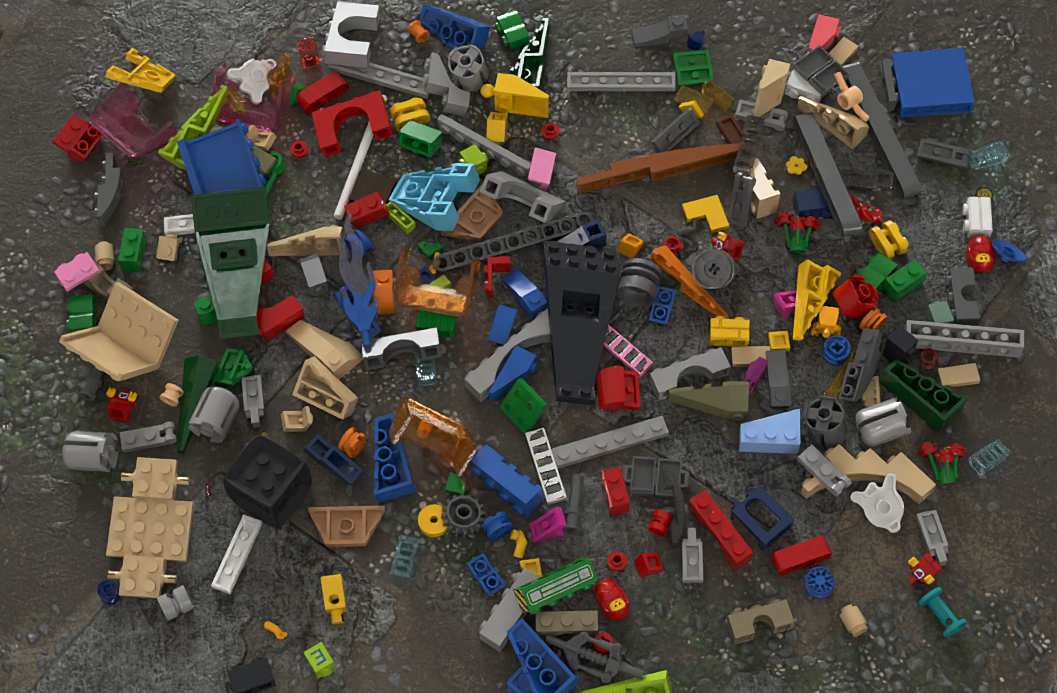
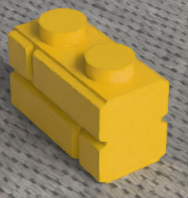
M723 316L711 318L709 346H748L749 320H745L743 317L726 319Z

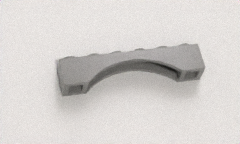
M548 308L545 311L539 312L531 323H526L517 335H512L503 347L499 346L490 358H485L477 369L467 373L464 379L465 387L480 402L489 396V390L515 346L525 349L532 345L551 342Z

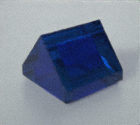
M701 30L688 35L687 47L694 51L702 50L705 31Z

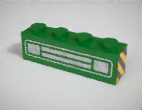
M580 558L513 589L521 612L535 614L542 610V606L555 605L559 602L558 599L562 597L566 599L574 596L575 591L579 589L583 591L591 588L592 583L598 581L590 558Z

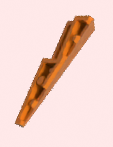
M666 245L655 248L652 251L651 260L681 282V292L716 317L730 318L705 288L699 286L694 280L693 275Z

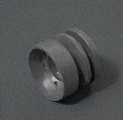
M708 249L695 257L692 263V275L699 286L706 289H721L728 286L734 280L736 263L728 252ZM715 265L716 267L720 268V270L717 271V274L716 272L712 271V268H714Z
M632 258L626 260L621 272V278L619 279L616 291L617 296L622 301L631 305H652L655 301L662 270L655 263L645 259Z

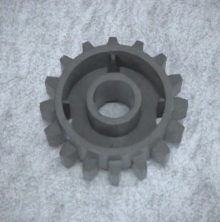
M461 493L458 497L453 495L452 500L447 499L446 506L443 505L441 519L444 520L443 527L449 526L447 532L455 531L456 537L459 533H462L463 538H465L466 533L473 536L474 530L479 532L480 525L484 523L485 512L482 511L483 505H479L478 499L471 498L470 494L464 496ZM464 513L467 517H462L459 514Z

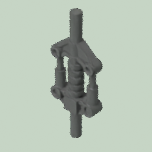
M586 631L579 633L568 641L551 635L546 637V643L564 649L572 670L582 669L587 671L589 674L601 678L604 683H609L619 670L641 679L644 675V670L622 663V646L619 643L612 644L601 639H594ZM587 641L597 644L598 647L609 650L610 656L603 655V653L598 654L595 650L593 652L590 648L582 647V644ZM579 655L581 658L585 657L586 660L591 659L592 662L601 663L602 666L606 665L605 671L582 665Z

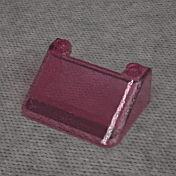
M121 82L90 113L89 122L129 158L137 159L166 146L169 143V139L174 137L179 131L170 120L158 132L152 129L133 112L137 110L139 100L129 86Z

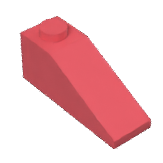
M818 14L809 48L814 49L820 45L826 51L833 44L835 37H839L841 27L838 26L839 19Z

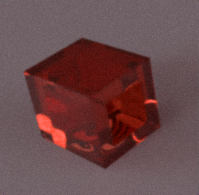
M315 38L298 40L297 44L303 68L320 65Z

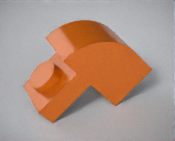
M373 271L374 282H376L374 304L378 307L377 315L395 314L393 271Z

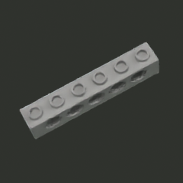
M907 320L904 328L918 340L917 349L1017 358L1020 357L1024 349V330Z

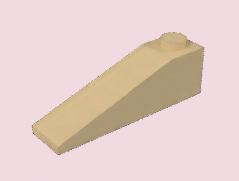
M302 320L296 322L286 331L310 357L315 356L338 379H341L363 360V355L352 344Z

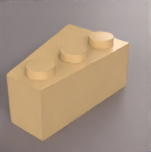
M759 159L737 164L735 176L738 172H743L747 177L751 176L756 179V185L753 187L750 212L754 213L756 219L777 213L780 192L779 190L774 191L772 188L774 183L772 179L767 180V172Z
M315 356L305 360L292 395L340 419L351 416L358 397Z

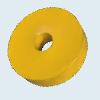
M436 504L428 505L419 513V528L425 535L438 537L448 530L449 526L443 527L444 520L441 519V514L443 513L442 506ZM432 519L438 520L436 523L431 522Z

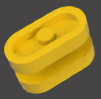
M415 97L405 102L395 103L390 108L391 117L394 119V124L398 131L410 120L425 125L431 119L428 111L425 110L426 105L422 98Z
M889 220L882 223V230L878 226L869 229V237L878 252L887 258H894V251L898 255L907 252L909 247L908 241L905 237H902L895 222L893 223Z

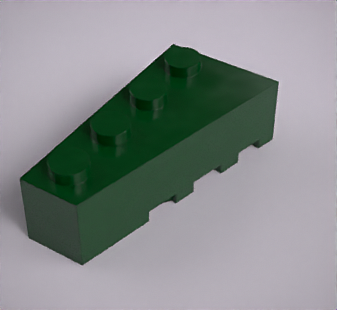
M897 359L884 370L879 380L880 384L938 432L963 409L969 398L963 394L961 396L953 392L954 389L948 386L943 387L936 383L935 379L919 374L918 370Z

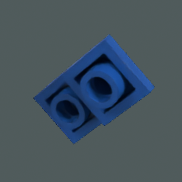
M658 286L649 321L668 325L676 290Z
M499 304L488 341L502 345L507 343L517 309Z
M484 553L466 563V566L488 597L506 586Z

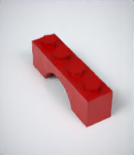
M704 490L690 499L688 510L699 524L704 525L712 533L722 550L724 558L733 570L736 571L750 562L753 551L708 492Z

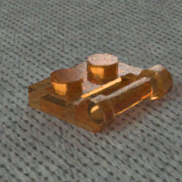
M282 54L279 57L280 62L266 76L271 97L276 100L294 81V75L289 65L290 57L287 54Z

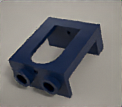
M761 486L756 490L752 489L749 491L745 500L736 502L731 508L730 518L733 520L736 517L759 541L758 547L762 551H765L793 526L794 519ZM756 499L763 502L780 520L768 532L746 511V508Z

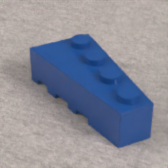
M394 413L376 418L374 496L381 503L417 492L399 423Z
M486 444L470 459L471 472L476 477L480 476L490 490L494 489L498 492V496L503 502L510 503L517 515H523L527 519L543 503V488L538 484L533 486L530 482L531 478L527 475L520 476L519 471L513 464L506 465V460Z

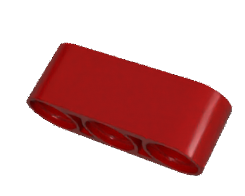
M337 71L332 72L299 92L296 96V101L309 114L344 94L348 90L349 85Z
M818 536L776 551L771 555L778 574L785 575L827 560L833 554L825 537Z

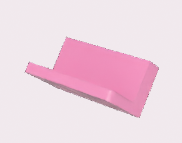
M535 148L528 180L540 183L539 189L546 192L550 184L556 153Z

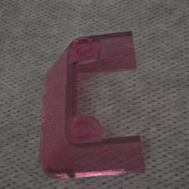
M224 61L215 67L211 96L213 97L220 90L221 85L227 86L229 89L216 122L231 125L237 123L236 119L239 118L243 123L247 124L248 129L250 125H255L261 132L275 133L278 131L289 105L292 77H287L279 84V91L272 96L271 103L261 101L260 104L255 105L251 102L250 98L238 96L239 89L237 84L232 80L226 79L228 62Z

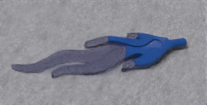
M349 212L345 219L344 229L352 247L351 264L348 263L346 243L342 238H339L341 245L339 269L344 283L353 295L354 305L350 303L346 290L343 287L340 290L343 296L346 315L362 334L363 347H370L369 332H371L372 323L378 312L379 301L375 297L372 305L369 307L375 291V276L369 262L367 263L369 279L367 280L362 267L363 245L351 228L352 213Z

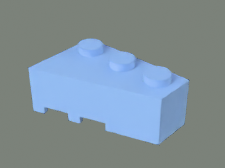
M800 409L740 425L739 452L798 454Z

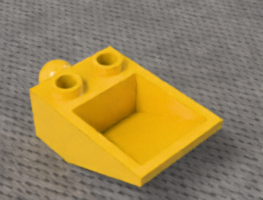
M498 73L495 88L491 84H484L481 87L480 92L483 97L491 98L494 95L495 111L549 118V95L516 75Z

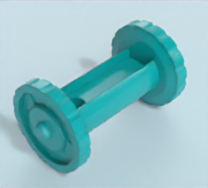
M937 587L922 597L918 603L921 607L925 605L930 607L946 628L943 636L948 638L967 624L965 618L958 620L939 596L943 592L942 588ZM948 618L952 619L951 625L947 623Z

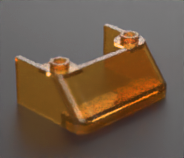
M410 247L401 248L394 290V301L398 306L457 317L468 313L477 286L481 259L472 260L470 276L462 277L458 281L457 289L455 290L420 284V271L415 267L408 266Z
M407 397L401 399L389 429L391 442L396 444L401 441L405 442L407 439L439 454L442 459L441 463L449 468L454 467L457 476L461 477L477 452L470 431L463 425Z

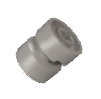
M184 585L174 589L172 594L165 593L157 597L167 621L177 617L179 612L186 613L194 609Z

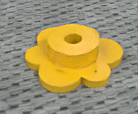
M792 156L786 162L789 174L796 173L801 175L803 171L807 170V165L802 158L798 159L796 156Z

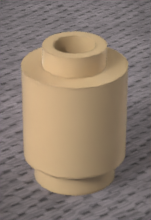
M106 241L100 242L94 248L96 264L104 268L105 271L110 270L115 263L113 245Z
M850 604L841 609L842 613L839 616L848 632L852 633L854 637L861 635L868 629L866 626L867 622L857 606Z

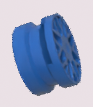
M356 229L352 232L351 236L344 239V244L348 250L360 259L366 255L367 251L373 248L371 241L361 231Z
M839 335L827 338L822 350V356L826 363L833 366L844 364L850 354L851 346L849 341Z
M504 511L497 512L494 517L489 516L483 521L484 524H481L483 530L487 531L488 539L491 541L504 537L513 529V524L508 521V515Z
M815 567L811 569L804 583L807 594L816 599L828 597L835 583L834 576L827 568Z

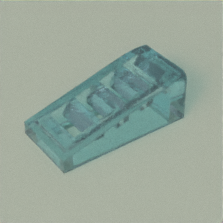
M1003 140L972 151L971 156L968 157V162L971 169L976 170L1007 162L1009 153ZM976 156H977V158H978V160H979L978 163L976 162V160H975V158H974V157H976Z
M414 353L418 387L437 384L434 359L422 360V358L418 357L419 355ZM431 360V363L419 364V362ZM431 367V369L420 370V368ZM424 373H432V375L421 376Z
M997 439L970 456L968 462L982 476L1010 456L1011 452ZM996 446L1003 452L1002 455L997 451ZM990 450H992L997 455V458H995L992 455ZM985 454H987L992 461H989L986 458ZM980 457H981V458L984 460V462L986 463L985 465H984V464L981 462V460L979 459Z
M399 535L390 574L410 578L420 539ZM403 543L412 544L413 548L404 547ZM401 550L411 552V556L400 554ZM399 558H403L410 561L409 564L399 562L398 560ZM397 565L408 568L407 572L397 570Z

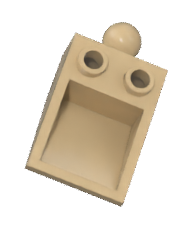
M769 59L767 66L763 65L761 73L763 78L759 83L753 118L760 117L781 103L788 78L789 63Z

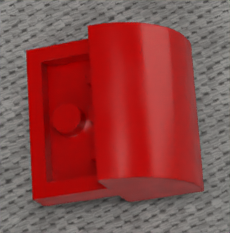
M73 113L52 143L68 153L67 156L71 159L83 162L105 131L91 121L87 123Z
M614 366L602 369L597 373L599 409L618 411L619 408L639 410L641 408L639 372L624 370L623 366Z

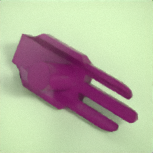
M760 356L757 360L751 362L745 373L744 382H747L749 379V396L766 370L768 361Z

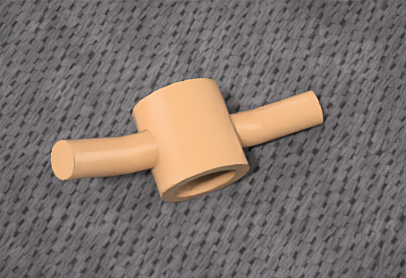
M841 72L834 74L842 91L837 96L841 108L844 110L853 108L855 113L864 122L868 121L870 117L859 106V103L863 101L861 90L857 86L848 88Z

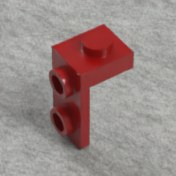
M498 255L496 257H487L488 264H484V276H488V281H485V292H489V299L493 298L492 273L511 272L510 256Z

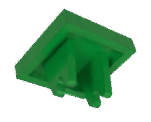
M521 378L517 379L499 407L525 434L532 429L547 407V404Z

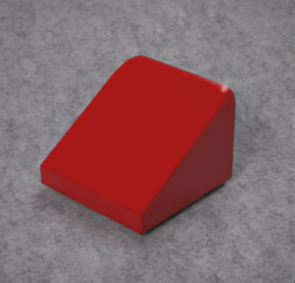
M643 553L634 560L639 577H647L664 571L658 553Z

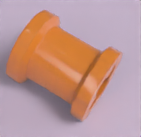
M418 20L411 22L407 27V32L416 38L415 40L418 44L424 43L430 36L429 31L424 30L421 22Z

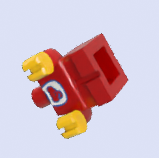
M719 232V236L711 241V244L715 246L714 250H723L728 252L735 261L740 260L745 243L738 239L730 238L728 233Z
M109 387L106 393L110 400L107 406L109 418L128 422L133 406L136 405L137 393L134 392L133 394L128 388L124 392L117 391L116 393L115 388L111 389Z
M929 553L925 554L919 561L915 557L908 561L911 573L913 574L908 581L912 586L918 581L922 585H930L935 581L934 578L942 572V567Z

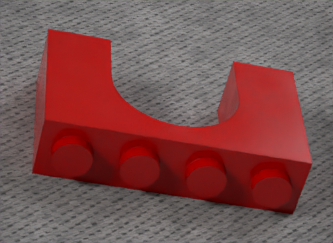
M381 91L371 92L367 95L355 97L349 101L336 103L333 106L312 112L319 146L325 157L342 152L338 130L340 125L352 116L368 118L376 140L394 135L385 99Z
M266 260L264 262L261 285L274 277L272 268ZM293 295L273 307H258L257 321L260 337L263 336L268 341L305 317L302 306Z

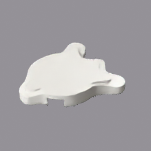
M250 59L240 68L229 69L227 77L232 80L241 81L242 84L239 86V90L249 94L251 102L258 105L262 101V95L269 91L275 82L274 74L277 65L272 59L261 61Z
M889 473L886 475L882 487H878L876 483L871 482L864 492L855 491L851 494L850 498L863 508L869 522L895 533L901 527L900 521L904 512V503L896 491V475Z

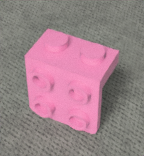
M88 252L78 254L71 262L61 264L54 271L60 285L64 286L67 292L100 273Z

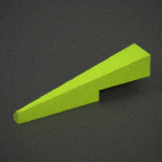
M221 85L220 90L213 97L210 96L208 102L184 123L181 130L174 137L169 139V143L163 149H159L158 154L178 168L186 170L177 141L182 139L189 141L208 133L217 120L229 91L228 87Z
M667 670L644 675L642 679L636 677L577 693H672Z

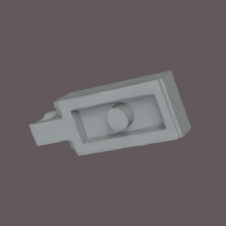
M261 375L243 377L244 411L246 417L251 418L253 428L261 427L260 416H264L265 412Z
M931 510L916 514L915 517L928 553L935 557V561L940 566L946 565V561H948L946 557L948 542L937 511Z
M688 528L687 539H683L682 542L683 583H703L701 539H696V528Z

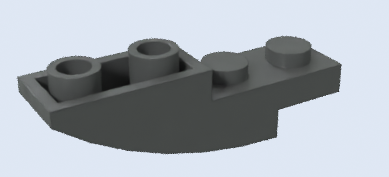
M113 152L106 153V160H103V170L105 171V176L102 177L103 185H98V192H95V202L97 203V208L94 210L95 219L99 220L101 226H105L115 212L123 189L124 176L121 168H117Z
M863 328L853 363H848L838 397L839 400L856 403L866 391L882 355L878 351L883 336L882 331Z

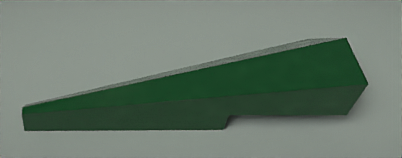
M549 18L542 19L541 26L535 30L534 37L528 41L522 50L515 67L510 69V75L518 76L541 91L550 27Z
M200 355L185 358L182 382L184 393L181 397L178 453L184 454L193 432L188 428L190 425L189 421L203 392L211 387L219 369L217 360Z

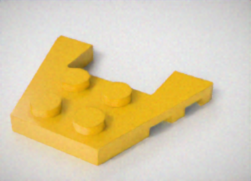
M134 48L126 54L125 60L139 65L131 73L112 66L106 72V78L162 93L175 78V74L159 64L155 66L150 63V58L147 56H139L137 54L138 51Z

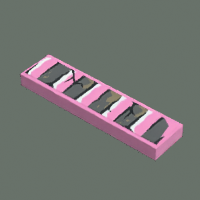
M608 325L603 347L631 371L639 372V377H641L653 366V362Z

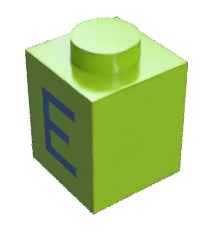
M322 642L304 652L305 658L317 678L327 677L336 668L334 661Z

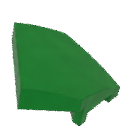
M226 348L214 379L216 385L233 386L253 369L243 349Z

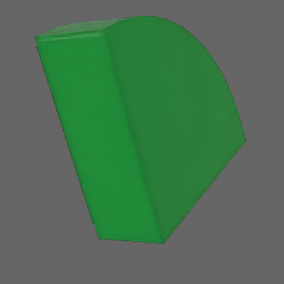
M303 84L293 86L287 103L290 105L297 103L296 96L307 87Z
M427 241L418 243V248L428 260L433 258L436 252L441 253L444 251L443 247L438 243Z
M450 472L445 492L459 496L463 493L465 496V487L462 479L455 473Z

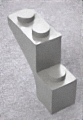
M432 52L429 59L426 58L424 69H426V74H424L422 84L425 85L424 92L442 96L443 112L464 116L469 108L470 92L457 88L451 82L440 56Z

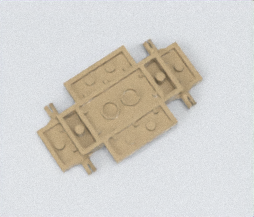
M137 457L134 473L121 474V481H133L132 496L134 498L114 496L106 556L124 558L120 572L109 570V575H107L108 579H119V596L157 599V597L161 596L164 583H177V575L165 574L167 561L187 562L194 502L175 501L177 485H189L190 477H178L177 460Z

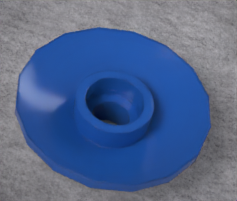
M999 239L992 241V247L1000 254L999 258L1002 261L1024 262L1026 260L1024 253L1014 245Z

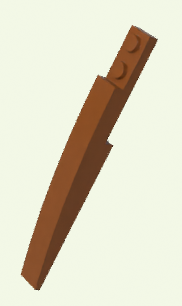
M756 143L713 145L627 159L611 163L609 171H601L594 175L580 177L577 179L576 189L578 194H583L648 176L650 181L654 182L754 156L757 145Z

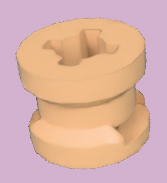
M167 383L165 386L166 390L160 395V399L164 403L175 407L179 403L178 399L182 397L184 391L174 384Z

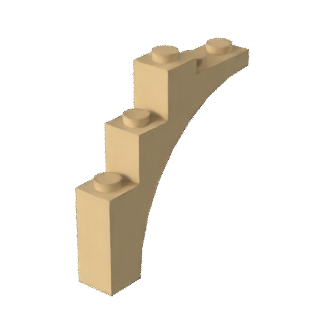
M838 444L835 448H829L824 454L851 481L863 480L883 484L887 474H895L897 478L896 489L908 495L918 504L933 493L936 486L902 452L897 456H891L885 462L871 448L866 452H860L856 458H853ZM808 477L802 483L801 495L808 499L817 491L826 487L815 477ZM836 479L832 481L835 484L838 483Z

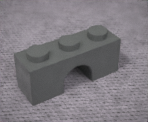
M950 268L948 276H945V287L949 289L947 303L951 304L950 311L954 319L953 324L977 326L980 320L978 301H967L962 297V294L973 292L975 286L973 268Z

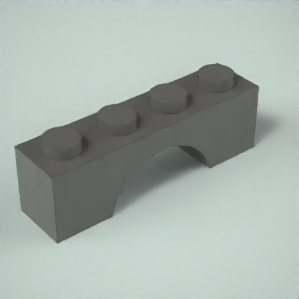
M437 328L370 339V347H363V341H361L366 370L383 368L390 358L403 352L415 353L422 360L442 357Z

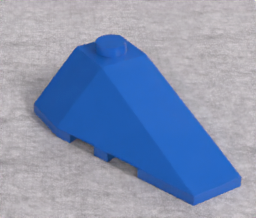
M423 4L419 21L432 33H435L441 39V42L447 44L452 50L455 47L468 46V44L474 45L481 50L486 44L490 26L428 4Z
M522 618L507 631L533 693H569L580 683L579 679Z

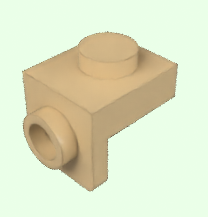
M250 125L249 133H247L249 140L251 139L253 144L263 151H269L276 139L273 132H261L255 125Z
M166 233V236H159L156 258L176 261L179 243H182V239L177 238V234Z
M305 406L302 411H283L281 413L283 431L306 432L313 423V415L310 413L309 406Z

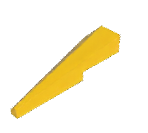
M808 259L798 265L793 340L801 341L804 338L803 335L812 325L813 318L819 313L828 298V293L835 286V281L841 276V272L829 265L821 267Z

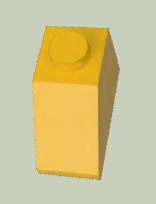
M490 112L487 119L486 139L495 144L505 142L509 113Z

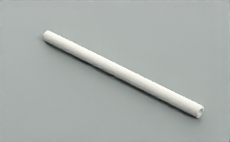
M368 122L335 210L334 218L341 220L345 213L344 206L349 202V197L373 138L370 122Z

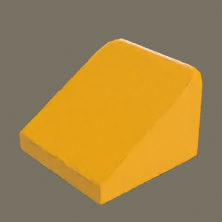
M628 233L620 241L617 251L632 259L637 255L645 241Z

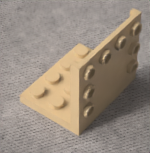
M118 282L114 284L98 326L62 335L59 342L67 350L80 355V358L95 365L98 370L109 374L113 380L122 381L159 369L179 320Z

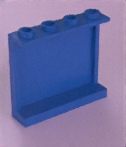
M963 48L892 53L891 60L893 61L894 76L900 102V118L972 112L975 101Z
M239 118L236 119L237 123L186 141L182 139L177 141L195 195L265 187L264 184L267 183L263 173L260 174L258 168L261 167L260 161L257 156H254L253 150H255V147L247 135L249 133L248 126Z

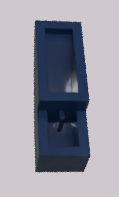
M318 433L303 450L323 468L349 485L363 471L362 468L334 444L333 446L329 444Z

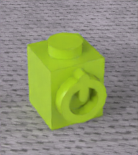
M476 144L460 152L458 163L474 164L478 175L483 174L487 170V155L485 152H481Z

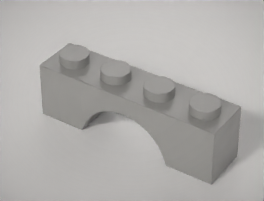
M712 348L699 356L693 355L685 361H676L666 368L653 370L650 373L649 382L658 401L668 398L669 389L677 388L678 382L687 375L700 374L714 381L728 376L731 366L722 348Z

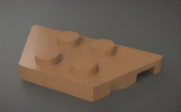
M481 185L457 211L460 219L454 230L440 231L441 235L481 242L503 217V211L497 204L496 199L480 192Z
M385 506L308 507V512L326 547L367 546L385 513Z

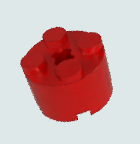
M855 274L833 292L834 298L841 307L840 312L843 316L860 319L878 305L876 304L879 301L878 293L871 283L867 284L864 281L865 277Z

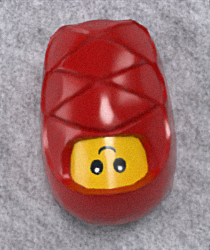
M984 235L972 236L966 248L968 268H973V271L989 272L993 270L995 255L989 237Z
M612 578L604 579L595 585L593 592L595 601L602 614L608 620H620L628 615L630 611L629 600L622 588Z

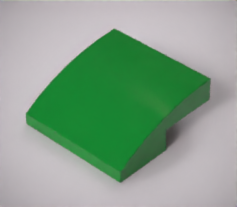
M709 49L673 53L678 86L714 83Z

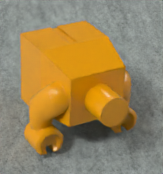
M822 306L819 311L818 322H814L812 325L811 335L815 334V336H818L819 333H823L822 336L825 338L830 337V335L841 336V326L837 324L839 308Z

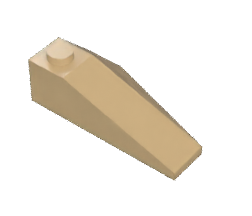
M799 97L797 109L804 114L812 112L820 126L851 149H854L867 136L869 126L862 119L811 99Z
M336 225L321 227L268 243L269 256L344 255L343 227Z

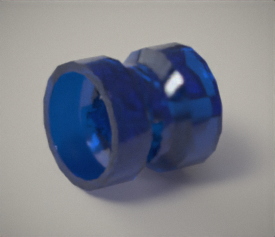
M106 579L98 584L97 593L103 603L114 605L120 600L119 588L113 580Z

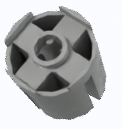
M468 44V46L455 47L450 52L448 66L456 85L459 88L462 87L467 92L481 89L484 85L483 82H487L489 75L481 51L476 46Z
M207 388L196 406L188 428L197 436L203 434L210 437L211 442L222 443L240 407L239 400L224 388Z
M897 397L864 408L856 414V428L858 433H861V440L868 447H875L911 434V427H906L907 414L901 401L897 402Z
M71 432L66 436L64 440L65 445L62 447L63 461L72 470L110 472V468H115L118 461L119 452L115 451L114 440L118 441L113 433Z

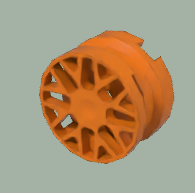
M874 307L875 311L871 310L864 317L859 328L861 330L863 328L881 330L889 317L886 314H881L880 310Z
M352 427L341 438L338 449L346 452L347 456L353 459L365 446L367 436L363 433H358L357 429Z

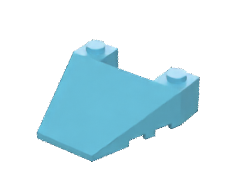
M469 163L452 164L451 168L446 169L436 167V171L427 173L425 170L403 174L388 199L389 202L392 201L403 211L438 231L454 230L460 218L452 201L457 192L474 193L480 182L474 164Z

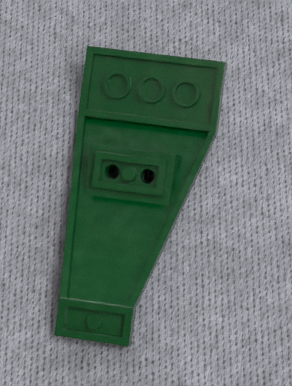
M266 187L190 195L195 235L218 320L220 339L259 335L257 311L270 228ZM240 250H246V255L240 256ZM222 252L227 253L225 259H222L220 256Z

